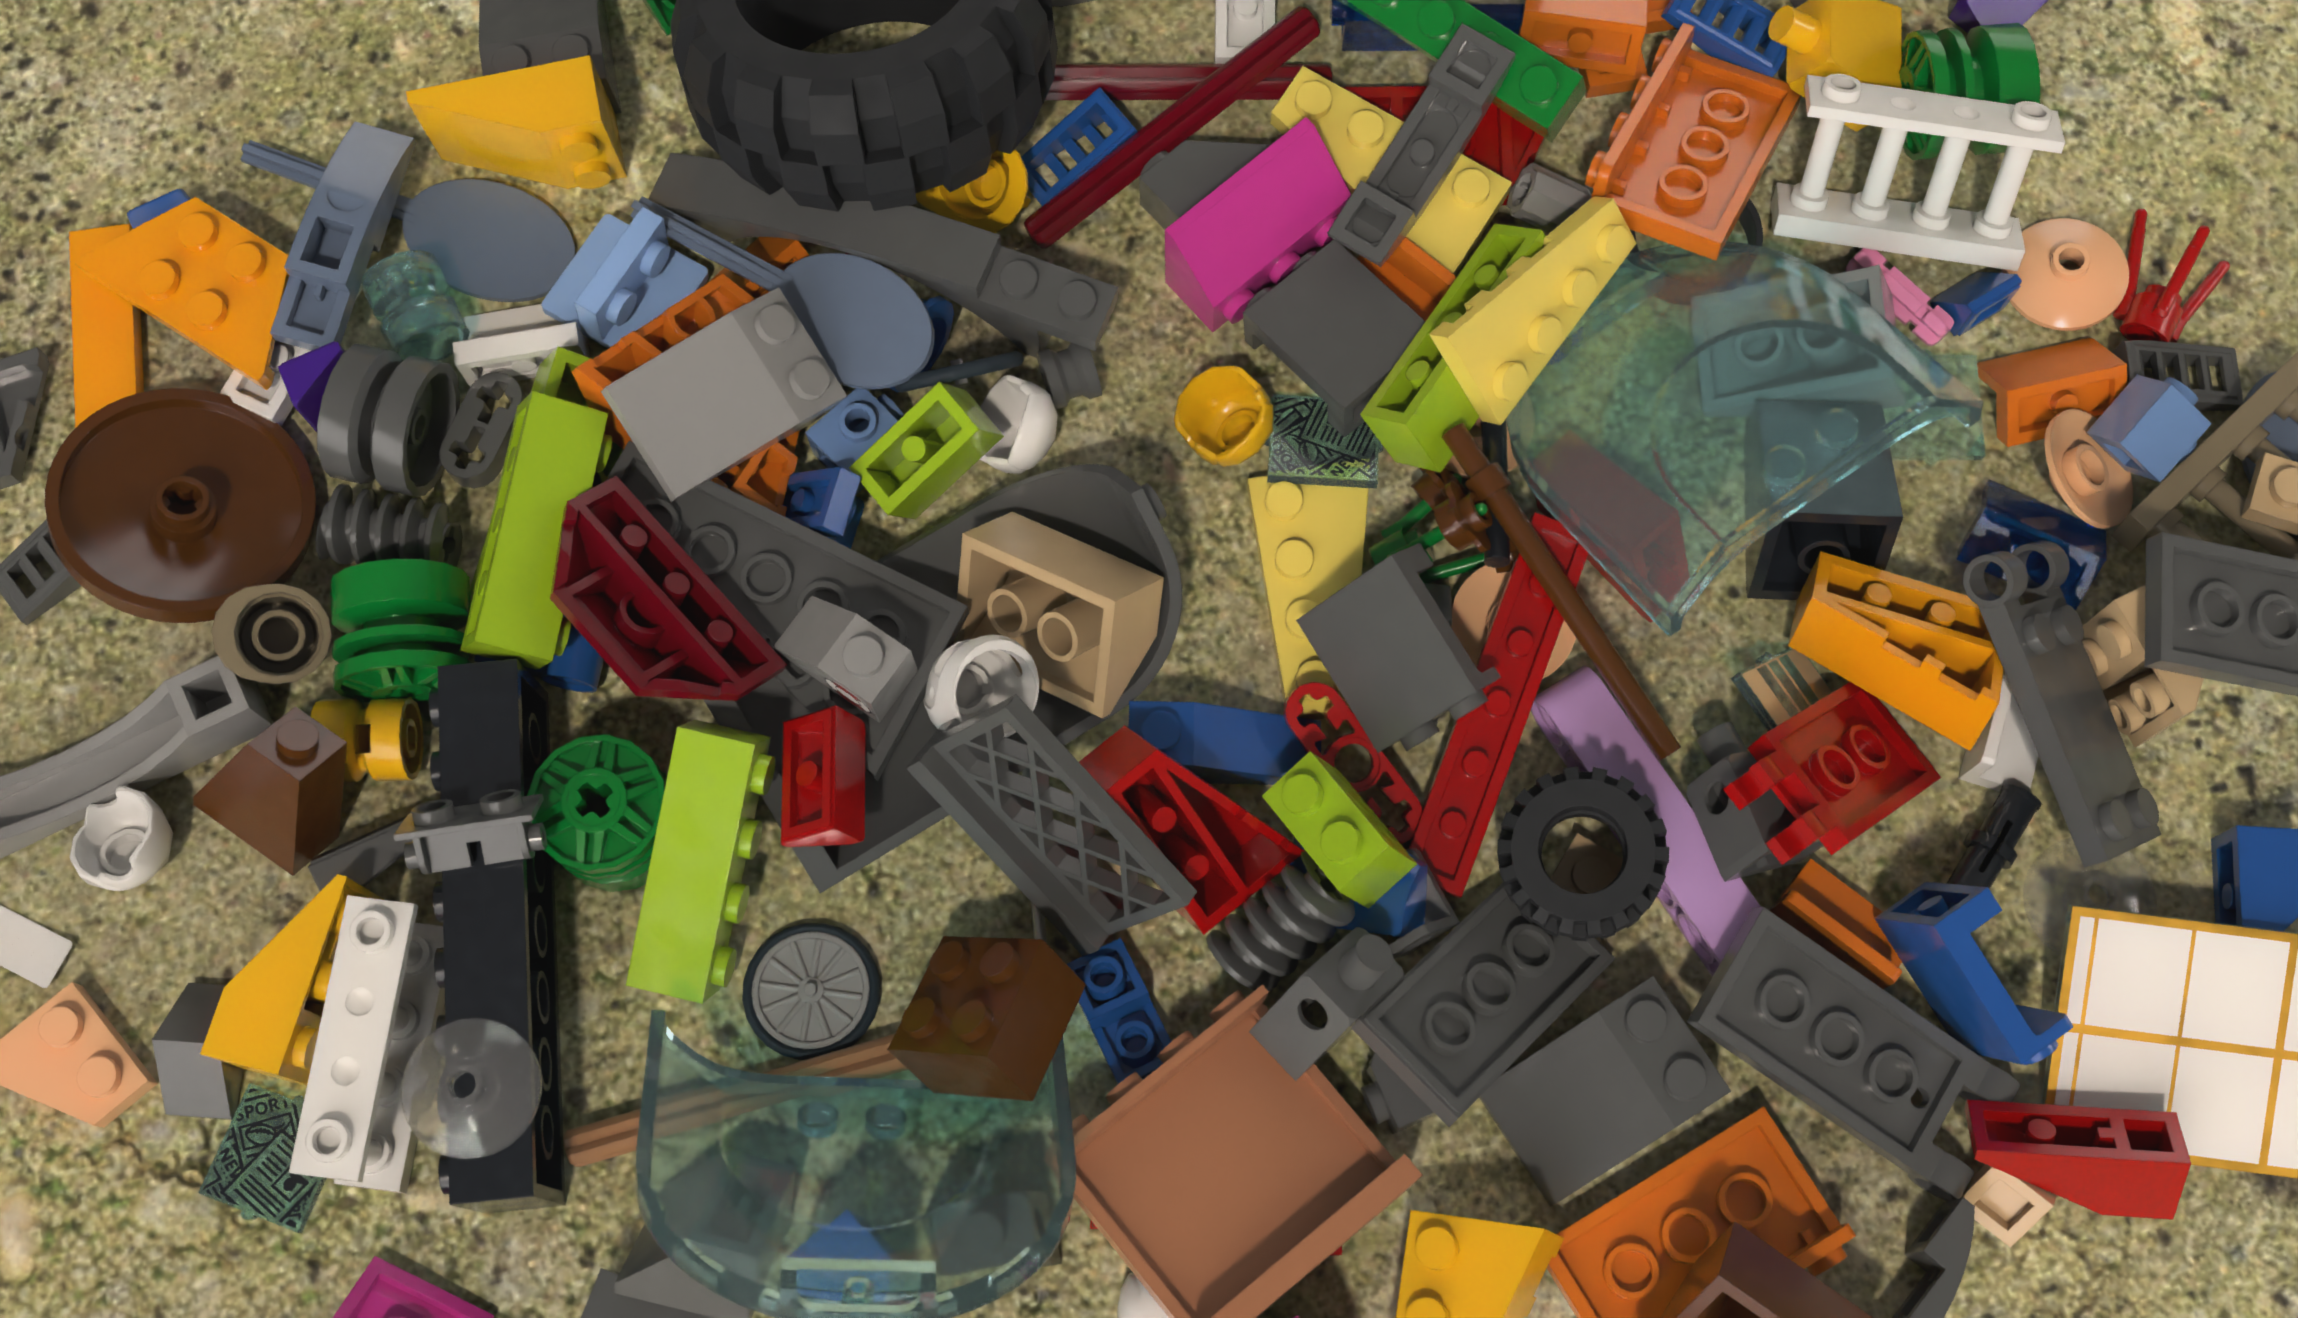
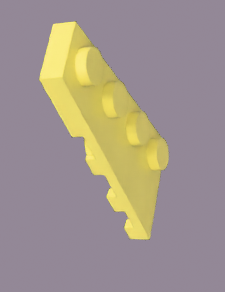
M1302 66L1272 110L1270 122L1284 135L1307 117L1315 125L1351 195L1360 181L1366 183L1404 124L1400 119ZM1461 154L1442 186L1406 238L1456 276L1509 195L1512 182Z
M1593 196L1544 237V248L1532 258L1521 256L1506 269L1507 279L1492 291L1481 290L1464 304L1466 309L1464 315L1454 323L1442 322L1429 333L1483 422L1502 425L1637 244L1614 198Z
M1362 462L1344 465L1345 467L1350 465L1347 470L1337 465V467L1345 471L1344 473H1336L1339 476H1334L1330 473L1331 470L1339 471L1335 466H1331L1328 470L1325 468L1320 470L1325 475H1319V473L1309 475L1319 469L1316 468L1303 470L1305 474H1302L1301 471L1297 474L1296 471L1294 474L1289 472L1248 478L1247 491L1284 703L1290 692L1296 687L1305 683L1319 682L1332 687L1349 707L1296 620L1362 575L1369 477L1360 471L1353 477H1350L1358 468L1368 475L1370 474V472H1367L1370 465L1363 469L1362 467L1365 463ZM1306 694L1299 700L1304 710L1298 717L1314 720L1325 718L1324 711L1330 704L1325 697L1313 700Z

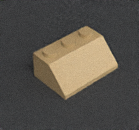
M1010 512L962 533L957 601L968 606L969 615L953 644L984 635L995 634L1009 637L1017 641L1032 656L1038 671L1039 689L1100 718H1104L1111 714L1157 636L1164 577L1015 512ZM1012 657V659L1014 660V662H1015L1017 668L1019 669L1020 673L1022 674V669H1021L1019 663L1016 661V659H1015L1014 657Z

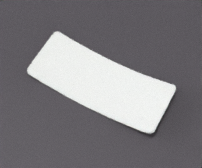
M0 905V966L42 988H47L73 946L72 941Z

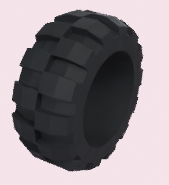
M676 0L671 19L674 58L690 113L702 139L741 178L768 195L784 187L786 192L799 206L838 212L844 201H870L874 211L917 204L916 193L940 185H944L949 192H952L986 174L991 155L996 150L1011 154L1032 129L1053 83L1058 51L1051 0ZM879 22H912L930 25L924 31L910 38L868 51L839 54L801 51L828 35L855 26Z

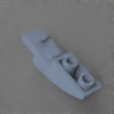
M356 121L343 137L314 191L284 268L289 274V279L270 331L275 341L311 351L333 341H338L341 345L372 251H380L416 145L413 137Z

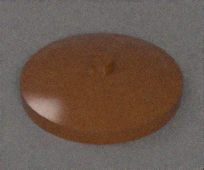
M169 388L141 392L119 399L96 411L81 422L60 446L52 461L45 487V509L49 534L59 559L68 572L83 588L107 605L139 618L169 623L212 621L225 600L243 588L266 584H285L304 559L314 532L316 498L313 477L302 451L292 437L278 423H273L233 403L230 396L206 390Z

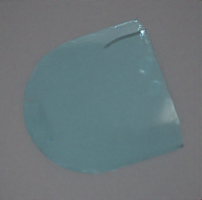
M1726 242L1717 261L1668 244L1629 254L1508 415L1506 421L1513 456L1531 491L1562 526L1670 637L1681 629L1684 616L1711 581L1734 558L1761 536L1917 429L1946 417H1955L1965 427H1971L1980 420L1984 401L1850 288L1831 274L1807 261L1770 248L1737 242Z
M651 1010L636 1147L635 1190L638 1206L647 1229L664 1253L692 1279L712 1292L740 1306L775 1318H952L991 1303L1019 1287L1042 1267L1062 1240L1070 1221L1076 1185V1156L1063 1036L1034 1100L1024 1101L933 1093L920 1080L772 1075L733 1069L701 1056L675 1036L666 1024V1010Z

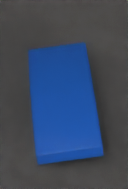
M1119 938L1100 947L1094 953L1067 963L1072 971L1086 984L1078 1003L1117 1084L1134 1072H1137L1142 1079H1145L1163 1064L1157 1056L1172 1042L1151 1002L1149 992L1122 939Z

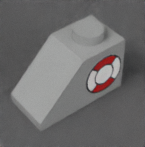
M814 596L809 598L773 646L774 651L879 723L918 672L910 649L857 613Z

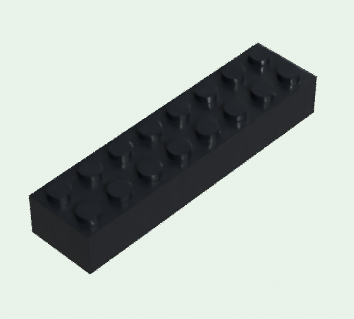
M518 659L438 666V688H432L429 692V712L433 726L439 727V751L432 752L430 774L434 789L440 791V800H452L454 807L480 803V798L489 793L508 789L520 790L522 797L527 796L536 770L550 755L548 692ZM480 841L470 842L474 860L472 867L442 871V881L435 882L433 887L434 912L439 922L443 921L444 947L437 948L434 956L436 982L439 988H445V1015H439L436 1021V1043L439 1054L446 1056L447 1083H441L437 1092V1109L440 1122L443 1125L448 1124V1152L441 1153L438 1166L440 1187L443 1194H449V1205L485 1214L566 1206L554 858L544 850L535 851V856L531 859L485 865Z

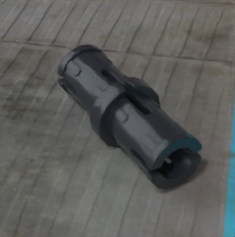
M2009 783L2003 785L1999 791L1998 798L1980 828L1970 829L1964 839L1963 844L1967 849L1947 883L1988 887L1990 890L2002 868L2010 869L2018 855L2014 848L2035 812L2039 811L2042 805L2041 801L2032 793L2019 786Z

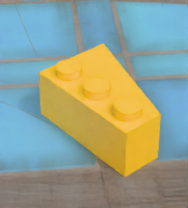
M1410 1210L1396 1318L1528 1317L1536 1300L1534 1294L1551 1258L1556 1257L1564 1238L1544 1228Z

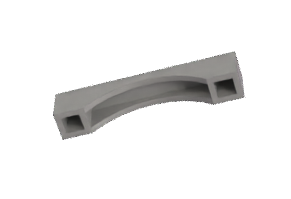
M216 656L165 680L146 700L98 734L29 767L0 776V859L85 819L87 806L89 804H105L117 798L115 789L118 786H127L142 792L257 737L274 722L256 681L240 678L226 668L220 658Z

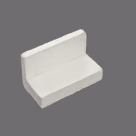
M541 304L466 316L461 320L463 341L452 343L455 366L470 387L476 379L493 372L508 374L516 381L535 378L539 364L558 346L591 358L589 339L582 334L577 323L563 324L543 312Z
M2003 669L1999 705L1971 751L1966 749L1958 779L1996 791H2000L2003 785L2009 783L2030 792L2039 755Z

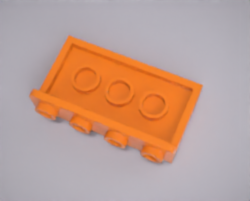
M1683 23L1673 40L1666 37L1662 40L1653 61L1652 77L1643 74L1639 79L1630 103L1631 113L1628 114L1622 111L1619 113L1609 136L1608 147L1610 149L1608 152L1601 150L1596 152L1586 176L1585 186L1593 188L1592 197L1614 198L1630 230L1717 261L1799 106L1801 95L1790 89L1787 82L1692 50L1691 45L1696 26Z
M1763 1106L1556 1233L1563 1237L1564 1240L1556 1257L1551 1258L1547 1270L1577 1318H1660L1696 1260L1734 1222L1743 1226L1801 1268H1807L1813 1276L1825 1272L1844 1260L1848 1255L1842 1245L1853 1239L1856 1234L1849 1223L1840 1224Z

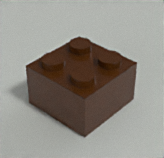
M943 936L937 950L930 959V964L909 1006L903 1013L901 1023L887 1050L933 1093L1033 1101L1086 984L1043 939Z

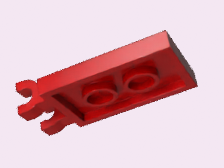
M1849 682L1768 731L1752 743L1747 749L1757 762L1749 768L1748 772L1731 782L1723 790L1739 811L1770 789L1773 790L1795 818V821L1789 827L1765 843L1783 865L1818 839L1832 856L1942 777L1880 700Z

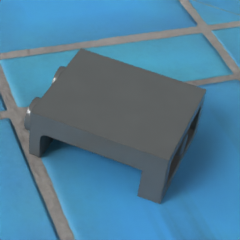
M1332 240L1319 252L1312 251L1304 255L1296 263L1289 276L1274 288L1268 287L1259 291L1250 300L1243 312L1245 342L1253 349H1257L1262 344L1267 346L1327 403L1328 423L1343 435L1344 438L1365 422L1360 415L1425 323L1416 312L1335 240Z
M1420 543L1390 555L1296 620L1378 753L1399 741L1405 750L1408 751L1440 731L1433 720L1449 711L1456 721L1489 701L1482 689L1501 678L1495 667L1484 672H1480L1476 668L1419 577L1421 573L1433 566L1432 561Z

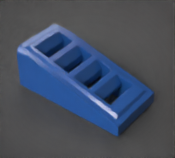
M1696 0L1669 1L1661 17L1677 30L1680 29L1683 23L1696 26L1692 42L1709 56L1769 77H1773L1779 70L1787 55V47L1771 40L1769 37L1768 28L1775 13L1753 0H1705L1706 2L1702 10L1696 16L1690 12ZM1718 12L1724 15V18L1717 28L1711 24ZM1738 28L1744 32L1740 40L1733 37Z
M1100 87L1021 156L1028 173V190L1042 206L1138 132ZM1103 122H1106L1113 131L1105 140L1095 129ZM1083 136H1086L1095 147L1087 156L1075 143ZM1064 149L1077 163L1070 171L1055 156ZM1044 163L1047 164L1059 179L1051 188L1035 170Z

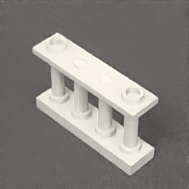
M1830 74L1826 77L1807 75L1804 85L1807 116L1820 118L1801 183L1796 185L1776 183L1771 200L1773 235L2018 271L2025 253V246L2019 218L2010 217L2033 150L2062 153L2065 139L2058 111L2050 110L2040 103L2022 101L2013 105L1862 83L1858 79L1845 74ZM1845 122L1882 127L1863 191L1857 194L1825 189ZM1908 131L1945 137L1925 198L1918 203L1887 198ZM1970 141L2006 145L2007 149L1986 208L1979 212L1949 208L1948 206Z
M347 895L289 1173L334 1179V1184L407 1194L437 1044L436 1021L438 1016L443 1014L445 1004V988H439L434 971L436 949L444 947L443 926L415 923L418 905L414 903Z

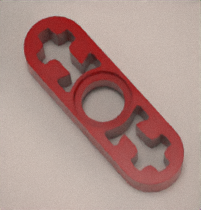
M1319 682L1305 683L1293 689L1284 703V719L1288 728L1306 752H1313L1335 768V757L1342 747L1349 744H1358L1364 747L1371 758L1370 770L1363 779L1349 783L1357 793L1363 792L1374 786L1384 772L1390 779V784L1379 787L1380 791L1391 803L1396 804L1403 800L1408 807L1401 815L1406 824L1401 830L1397 831L1389 825L1386 827L1400 844L1412 839L1423 812L1420 801L1384 753L1376 751L1356 716L1340 695L1332 687ZM1306 694L1313 700H1319L1323 697L1328 700L1330 706L1324 711V716L1334 730H1338L1344 720L1352 730L1351 733L1341 735L1331 741L1323 754L1316 748L1315 742L1327 737L1316 724L1308 723L1302 726L1297 719L1304 710L1299 700ZM1367 796L1364 801L1380 818L1382 815L1380 807L1372 797Z

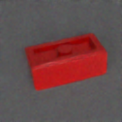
M837 705L783 722L781 845L785 847L851 845L864 841L866 727L862 719Z

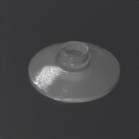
M2072 837L2058 841L2041 852L2028 870L2024 883V907L2032 929L2049 949L2063 958L2066 956L2072 906L2156 916L2157 913L2156 894L2152 880L2144 866L2131 852L2127 851L2109 861L2084 868ZM2091 885H2098L2105 891L2108 898L2105 907L2096 905L2090 899L2089 889Z
M480 1018L463 1019L449 1023L425 1038L407 1063L401 1085V1102L404 1116L417 1138L430 1149L440 1154L458 1159H478L496 1154L513 1144L526 1131L536 1115L542 1093L541 1069L531 1046L519 1033L510 1027L493 1020ZM464 1073H472L476 1081L474 1091L468 1097L458 1098L454 1092L456 1079Z

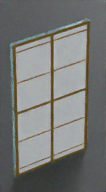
M2068 904V910L2065 915L2066 924L2054 1012L2065 1013L2073 1024V1028L2056 1040L2058 1043L2057 1049L2047 1057L2041 1104L2176 1112L2191 1165L2298 1179V933Z

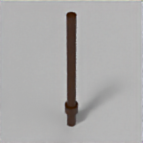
M1464 423L1449 430L1442 436V439L1469 477L1465 485L1470 492L1476 493L1479 503L1485 502L1657 759L1661 761L1681 748L1652 702L1507 489L1512 483L1499 463L1494 462L1491 464Z

